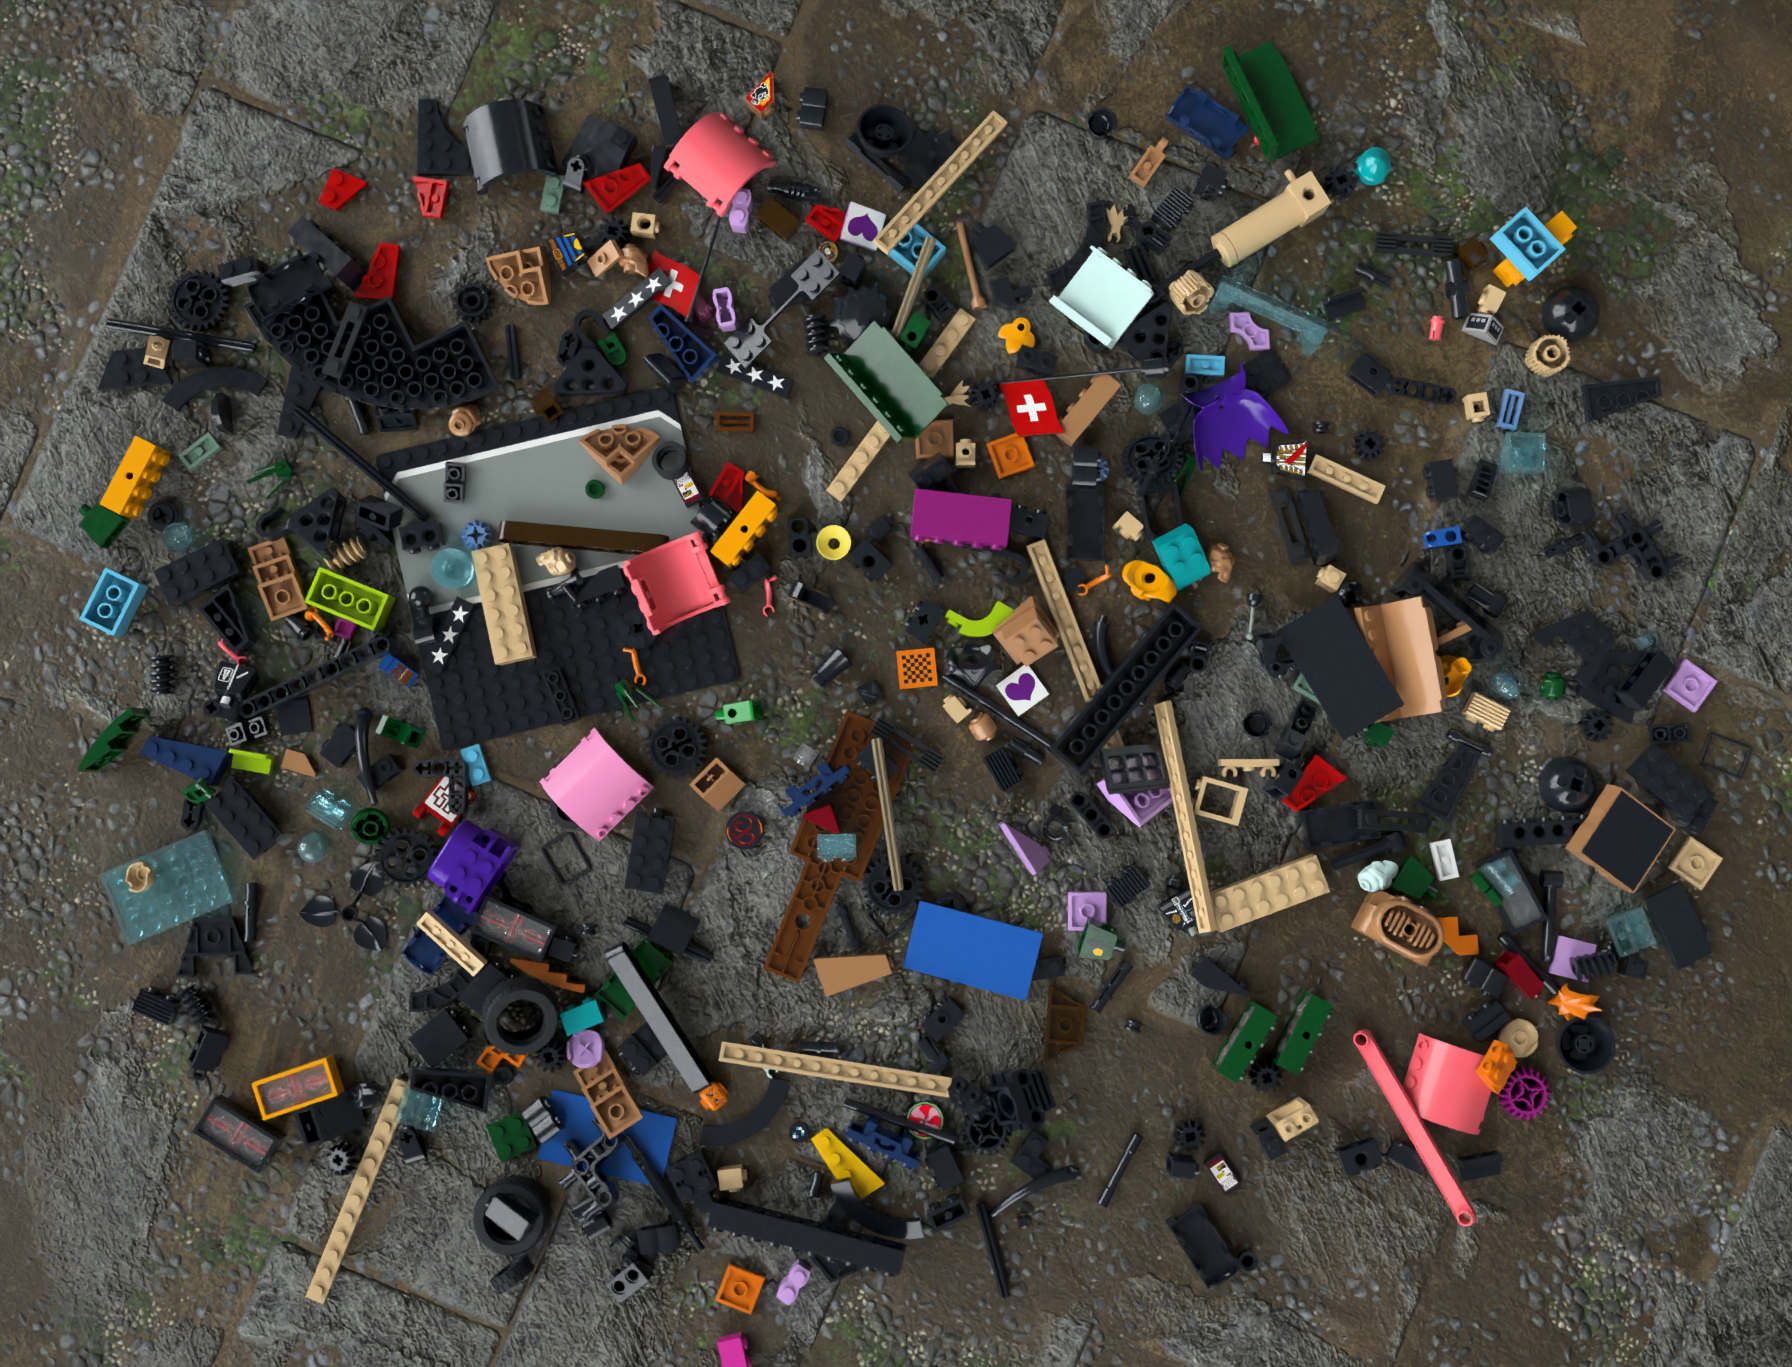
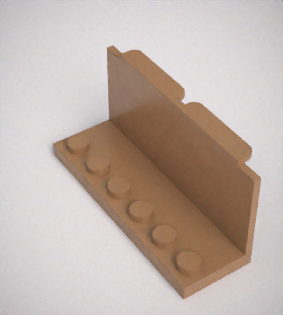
M1423 596L1383 605L1354 608L1357 628L1404 702L1402 707L1387 714L1375 723L1443 712L1442 700L1447 699L1446 684L1441 658L1436 656L1435 652L1438 649V641L1432 609L1424 606Z

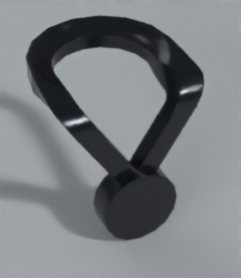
M1053 805L1049 809L1051 816L1043 825V833L1046 839L1059 842L1067 837V825L1060 817L1062 814L1061 807ZM1055 817L1063 828V834L1060 836H1051L1048 833V825Z

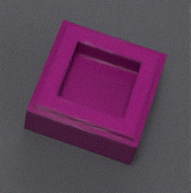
M339 617L333 633L338 637L352 641L358 624Z

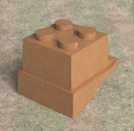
M1033 596L1025 600L1014 610L1015 612L992 630L993 635L1018 665L1022 662L1026 667L1058 647L1057 638L1059 637L1057 628Z

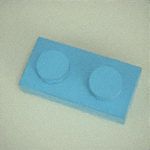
M1187 354L1185 375L1223 377L1225 356Z
M480 744L460 750L463 760L468 763L469 778L472 786L492 781Z

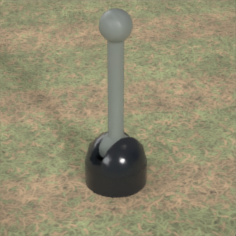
M1247 593L1246 601L1251 606L1249 631L1246 634V638L1252 640L1254 637L1252 633L1255 607L1261 603L1262 595Z

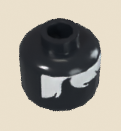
M374 1083L358 1084L350 1094L351 1103H354L355 1107L360 1110L373 1109L381 1101V1089Z

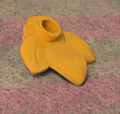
M1017 318L1013 323L1003 325L999 331L998 336L1006 339V349L1009 354L1017 352L1021 345L1034 347L1035 337L1030 332V322L1025 318ZM1018 324H1024L1025 329L1019 331L1017 328Z

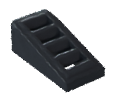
M652 146L651 183L654 190H657L661 185L665 172L664 165L669 158L666 149Z
M1479 459L1466 495L1482 501L1488 500L1498 465ZM1482 466L1491 468V472L1483 470ZM1480 473L1488 475L1489 478L1480 476ZM1478 480L1486 482V485L1478 483ZM1476 487L1483 488L1484 491L1477 490Z

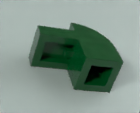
M383 714L376 733L418 749L425 731L403 720Z

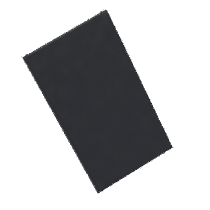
M1338 595L1333 596L1328 601L1276 631L1282 637L1284 646L1342 740H1347L1348 737L1404 705L1403 700Z

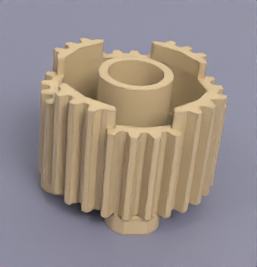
M1188 270L1183 277L1181 276L1180 279L1172 282L1169 286L1171 291L1170 300L1184 315H1191L1192 313L1200 315L1201 312L1207 309V302L1210 301L1209 298L1215 293L1213 287L1194 270Z
M1545 335L1531 344L1527 350L1525 363L1529 368L1531 367V371L1534 370V374L1537 373L1538 376L1541 374L1543 377H1548L1559 372L1569 364L1568 361L1571 359L1569 358L1570 351L1568 349L1570 348L1567 347V340H1564V337L1560 338V335Z

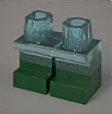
M1497 859L1491 864L1487 862L1469 876L1496 907L1508 895L1515 892L1513 888L1520 882L1512 872L1505 878L1500 875L1507 868L1501 859Z

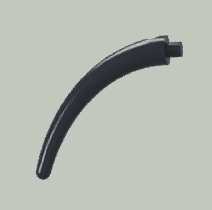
M1100 615L1099 621L1094 622L1093 641L1099 664L1108 677L1115 669L1110 659L1107 645L1110 624L1106 623L1107 616ZM1143 699L1139 705L1145 706L1146 700Z
M368 707L359 709L356 715V752L366 793L370 803L375 805L378 799L371 774L368 748L369 726L373 715Z
M1068 1165L1031 1180L996 1205L989 1212V1217L994 1219L1016 1202L1039 1190L1059 1183L1076 1180L1077 1176L1081 1175L1080 1168Z

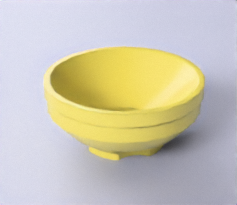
M827 526L817 536V549L827 559H841L850 550V535L841 526ZM831 539H838L840 542L839 548L831 549L828 545Z

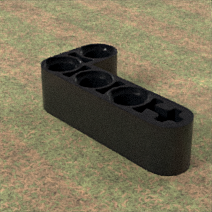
M664 74L648 78L665 146L667 152L671 153L683 137L670 81L668 75Z
M1313 487L1297 491L1298 504L1313 545L1311 550L1313 564L1320 566L1335 562L1338 554V545L1319 489Z

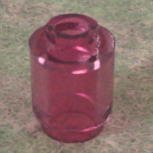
M698 294L693 315L698 322H707L712 318L714 310L705 298Z

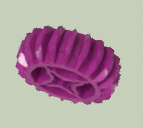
M1520 1066L1519 1070L1515 1068L1512 1071L1502 1091L1497 1094L1499 1097H1503L1499 1100V1103L1504 1104L1503 1109L1509 1111V1115H1516L1518 1119L1524 1117V1119L1529 1120L1530 1116L1537 1118L1536 1112L1543 1114L1542 1107L1548 1108V1105L1545 1104L1546 1101H1552L1551 1098L1547 1097L1552 1092L1546 1089L1550 1084L1547 1081L1544 1082L1546 1077L1540 1075V1071H1533L1531 1067L1525 1069V1067ZM1531 1078L1535 1085H1527L1522 1079ZM1513 1101H1522L1526 1107L1518 1108L1514 1105Z

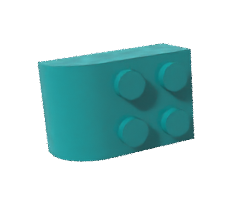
M1186 523L1152 541L1166 574L1175 582L1176 591L1211 574L1210 566L1194 529Z

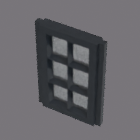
M1160 743L1104 748L1099 751L1106 789L1109 795L1170 788V780Z

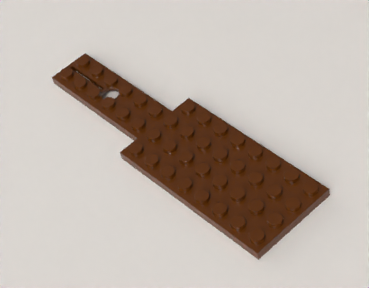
M846 711L826 760V763L834 773L846 765L851 771L848 773L849 778L841 784L838 781L832 785L834 789L823 795L820 793L816 796L818 800L808 806L805 812L806 814L832 804L840 832L837 835L803 818L789 854L806 860V864L763 967L767 971L797 983L800 982L842 875L861 882L884 825L878 784L870 777L872 773L867 768L863 770L856 763L858 761L856 755L872 739L877 738L869 733L875 722L849 711ZM892 732L889 738L913 753L915 745ZM882 741L883 750L900 766V770L888 781L892 804L910 758ZM822 780L818 781V785L816 786L814 792H816L823 784ZM800 914H806L810 917L811 923L806 929H800L796 925V917Z

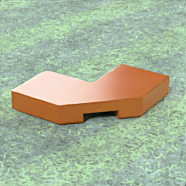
M1437 917L1444 931L1443 942L1457 955L1479 954L1478 936L1476 934L1459 935L1458 917Z
M488 1045L476 1063L490 1073H493L503 1058L519 1068L528 1054H521L520 1056L504 1053V1051L501 1052L493 1045Z

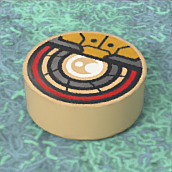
M831 242L821 244L819 250L830 262L834 261L838 255L835 244Z

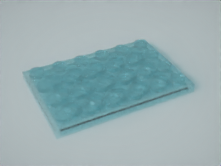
M203 830L99 874L127 946L236 901L208 830ZM143 861L149 863L154 869L156 875L155 882L147 890L138 893L129 890L130 884L125 881L127 870L131 864Z

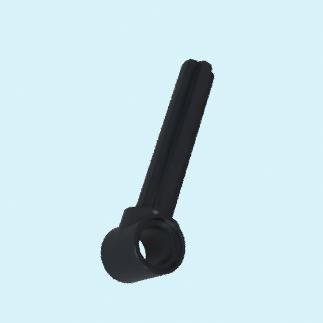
M1401 831L1389 832L1383 835L1382 841L1332 859L1331 865L1333 869L1338 870L1386 851L1394 854L1407 849Z

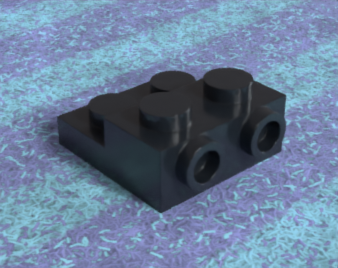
M645 1022L618 1047L620 1050L618 1052L619 1056L624 1061L628 1059L632 1064V1071L636 1075L641 1074L642 1076H645L668 1055L648 1022Z

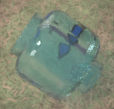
M1508 671L1497 673L1491 680L1492 691L1503 700L1516 698L1520 693V680Z

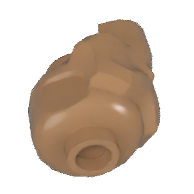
M635 244L624 245V248L620 249L624 256L618 260L619 265L624 267V273H639L644 277L649 276L647 254L643 253L641 249L636 248Z
M475 404L455 407L452 410V416L448 424L451 432L460 437L471 434L475 427L481 423L478 407Z
M1218 543V545H1211L1205 557L1210 570L1219 573L1218 579L1221 582L1227 583L1231 575L1232 566L1235 563V557L1228 550L1229 546Z

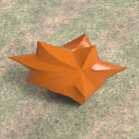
M1568 983L1563 985L1561 990H1558L1559 993L1554 998L1545 1002L1559 1006V1015L1564 1014L1567 1020L1577 1016L1586 1019L1587 1014L1590 1012L1603 1011L1593 1006L1600 996L1570 991Z

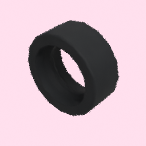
M673 441L664 442L654 450L652 465L662 478L676 480L684 476L688 471L690 457L685 448L679 443ZM674 451L680 453L681 461L677 467L672 470H664L661 467L662 458L666 454Z

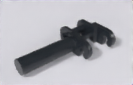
M628 1230L626 1232L623 1231V1235H619L609 1245L608 1248L611 1249L613 1245L620 1242L626 1248V1252L620 1258L621 1260L628 1254L633 1259L640 1255L652 1270L655 1269L632 1247L637 1245L636 1241L638 1239L633 1240L628 1235ZM624 1237L631 1243L629 1246L622 1241Z

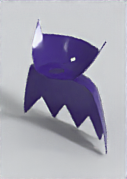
M1241 360L1240 372L1233 377L1191 396H1183L1190 403L1203 407L1194 419V445L1201 473L1203 471V456L1217 469H1220L1223 448L1243 459L1248 437L1267 448L1270 426L1285 434H1289L1288 429L1274 409L1257 392L1245 389L1246 376Z

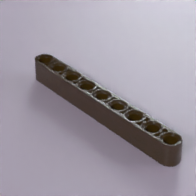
M503 520L500 521L498 541L520 545L640 555L668 543L669 536Z

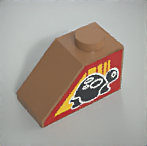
M771 71L744 98L746 106L761 120L769 117L775 110L774 76Z

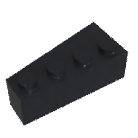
M302 216L287 233L309 253L315 250L321 259L320 262L354 292L362 283L364 275L367 274L354 262L357 258L349 251L344 253L342 251L344 247L336 240L332 242L330 240L332 237L324 229L321 232L318 230L320 226L312 219L308 221Z
M410 1066L407 1086L411 1090L487 1114L492 1074L484 1070Z

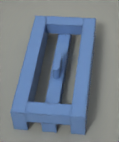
M1511 389L1504 390L1496 427L1508 428L1511 431L1516 430L1525 393ZM1509 394H1511V397H1510V400H1509V404H1508V408H1507V412H1506V416H1505V420H1504V423H1503L1502 421H1503V417H1504V413H1505V409H1506L1508 397H1509ZM1515 396H1518L1512 424H1509Z

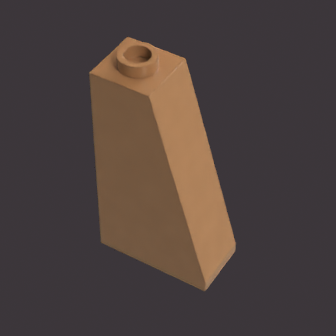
M886 953L823 956L813 959L826 997L892 974L891 969L894 968L891 956L887 958Z

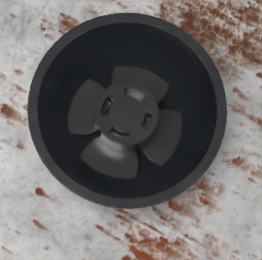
M880 104L871 106L862 112L857 123V134L860 143L870 154L881 158H890L899 155L908 147L913 137V125L909 117L900 109L891 105Z
M1566 286L1555 290L1547 297L1542 307V321L1550 335H1560V338L1564 337L1563 339H1566V342H1577L1588 337L1596 328L1600 317L1599 304L1594 295L1578 286Z
M1563 756L1553 759L1543 768L1539 777V791L1542 799L1550 808L1561 813H1575L1583 810L1593 801L1597 793L1598 785L1594 771L1586 762L1575 757Z
M1578 1016L1566 1021L1557 1033L1556 1050L1558 1056L1569 1069L1577 1073L1594 1074L1600 1072L1609 1065L1614 1057L1616 1049L1614 1034L1610 1027L1599 1018L1587 1016L1586 1019Z

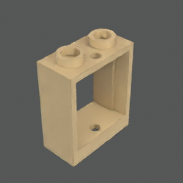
M1200 776V779L1196 780L1194 790H1196L1195 798H1191L1194 814L1238 826L1248 788ZM1207 783L1236 791L1229 818L1199 810Z
M1300 1096L1266 1115L1284 1141L1291 1139L1319 1122L1311 1106Z

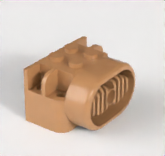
M1380 890L1368 892L1350 927L1417 964L1427 967L1432 956L1440 950L1444 941V931L1439 920L1428 913V909L1420 905L1411 904L1412 901L1403 896H1393ZM1407 924H1409L1411 929L1409 933L1406 934L1404 932V928Z

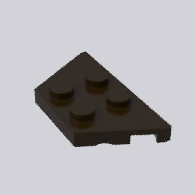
M1052 985L1048 987L1043 1061H1048L1050 1058L1084 1046L1086 1006Z

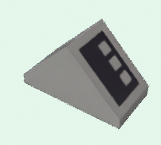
M1470 313V316L1465 319L1461 331L1497 345L1504 326L1493 315Z

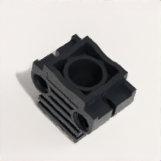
M1043 1069L1001 1070L989 1075L991 1086L987 1087L986 1091L994 1104L998 1124L1006 1125L1008 1132L1022 1129L1031 1131L1041 1126L1045 1121L1044 1111L1056 1107L1054 1095L1051 1092L1047 1075Z

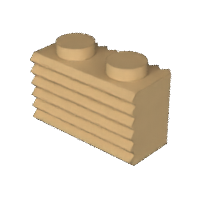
M1473 692L1462 714L1466 715L1465 719L1473 723L1478 721L1483 724L1484 729L1494 732V730L1502 729L1511 709L1477 692Z

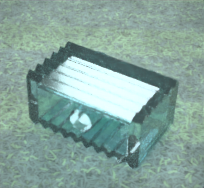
M326 789L324 791L317 790L304 809L336 831L342 830L354 811L349 808L351 805L341 799L338 801L334 798V794Z
M856 833L838 835L818 834L817 857L822 858V862H834L833 858H841V861H853V857H857Z

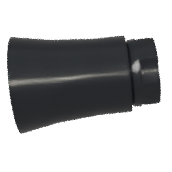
M835 645L832 651L810 675L823 688L827 683L833 681L838 675L854 664Z

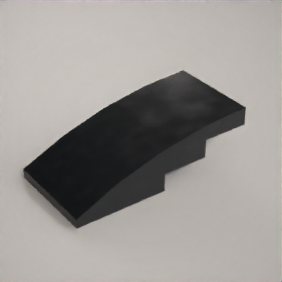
M1679 881L1644 898L1654 929L1659 932L1663 946L1669 951L1673 966L1677 970L1712 954L1701 922Z

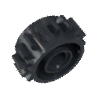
M468 281L465 286L461 284L459 291L455 290L456 297L452 298L456 302L453 305V308L457 310L456 314L462 316L461 319L463 321L468 319L471 324L474 321L481 323L482 319L488 320L487 316L489 314L492 315L491 310L495 308L494 303H492L495 300V297L491 295L492 291L486 289L485 284L480 286L477 281L474 284ZM473 299H478L475 306H470V302Z

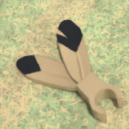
M1107 200L1105 203L1106 214L1112 226L1108 241H1111V236H1116V243H1118L1121 238L1120 227L1123 225L1125 218L1132 214L1134 206L1132 204L1126 205L1118 215L1114 204Z
M966 378L962 380L952 394L944 398L949 405L954 403L971 406L974 400H968L969 396L963 395L970 387L971 379Z

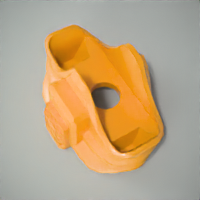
M1133 560L1123 568V579L1131 587V591L1136 597L1147 601L1151 598H1158L1167 603H1170L1175 597L1177 591L1174 580L1159 567L1145 561ZM1154 574V582H1145L1146 575Z
M1444 655L1440 658L1444 678L1448 677V683L1446 684L1447 697L1457 696L1462 690L1463 683L1469 675L1472 666L1464 657Z

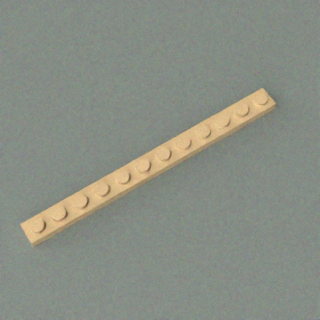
M961 308L919 363L932 378H934L976 321L974 317ZM878 420L826 489L827 493L841 503L891 436Z
M1044 539L1028 545L1026 548L1082 694L1087 702L1101 684ZM1118 730L1103 748L1124 747Z
M1164 701L1155 704L1154 709L1170 780V789L1199 933L1216 931V919L1214 917L1212 899L1210 897L1201 844L1174 717V709L1171 701Z
M723 1041L719 1061L942 1097H949L947 1088L952 1082V1078Z
M399 1077L394 1079L305 1296L321 1304H324L327 1300L412 1090L408 1088V1081Z

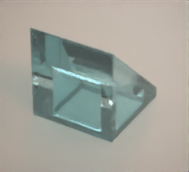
M1649 632L1633 640L1638 650L1651 646L1654 643Z

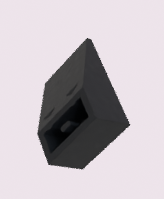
M354 1089L299 1108L293 1112L305 1149L368 1125L363 1109H357L354 1103H351L350 1094Z

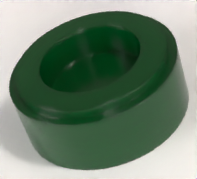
M591 480L586 484L585 492L591 499H600L605 493V487L599 480Z

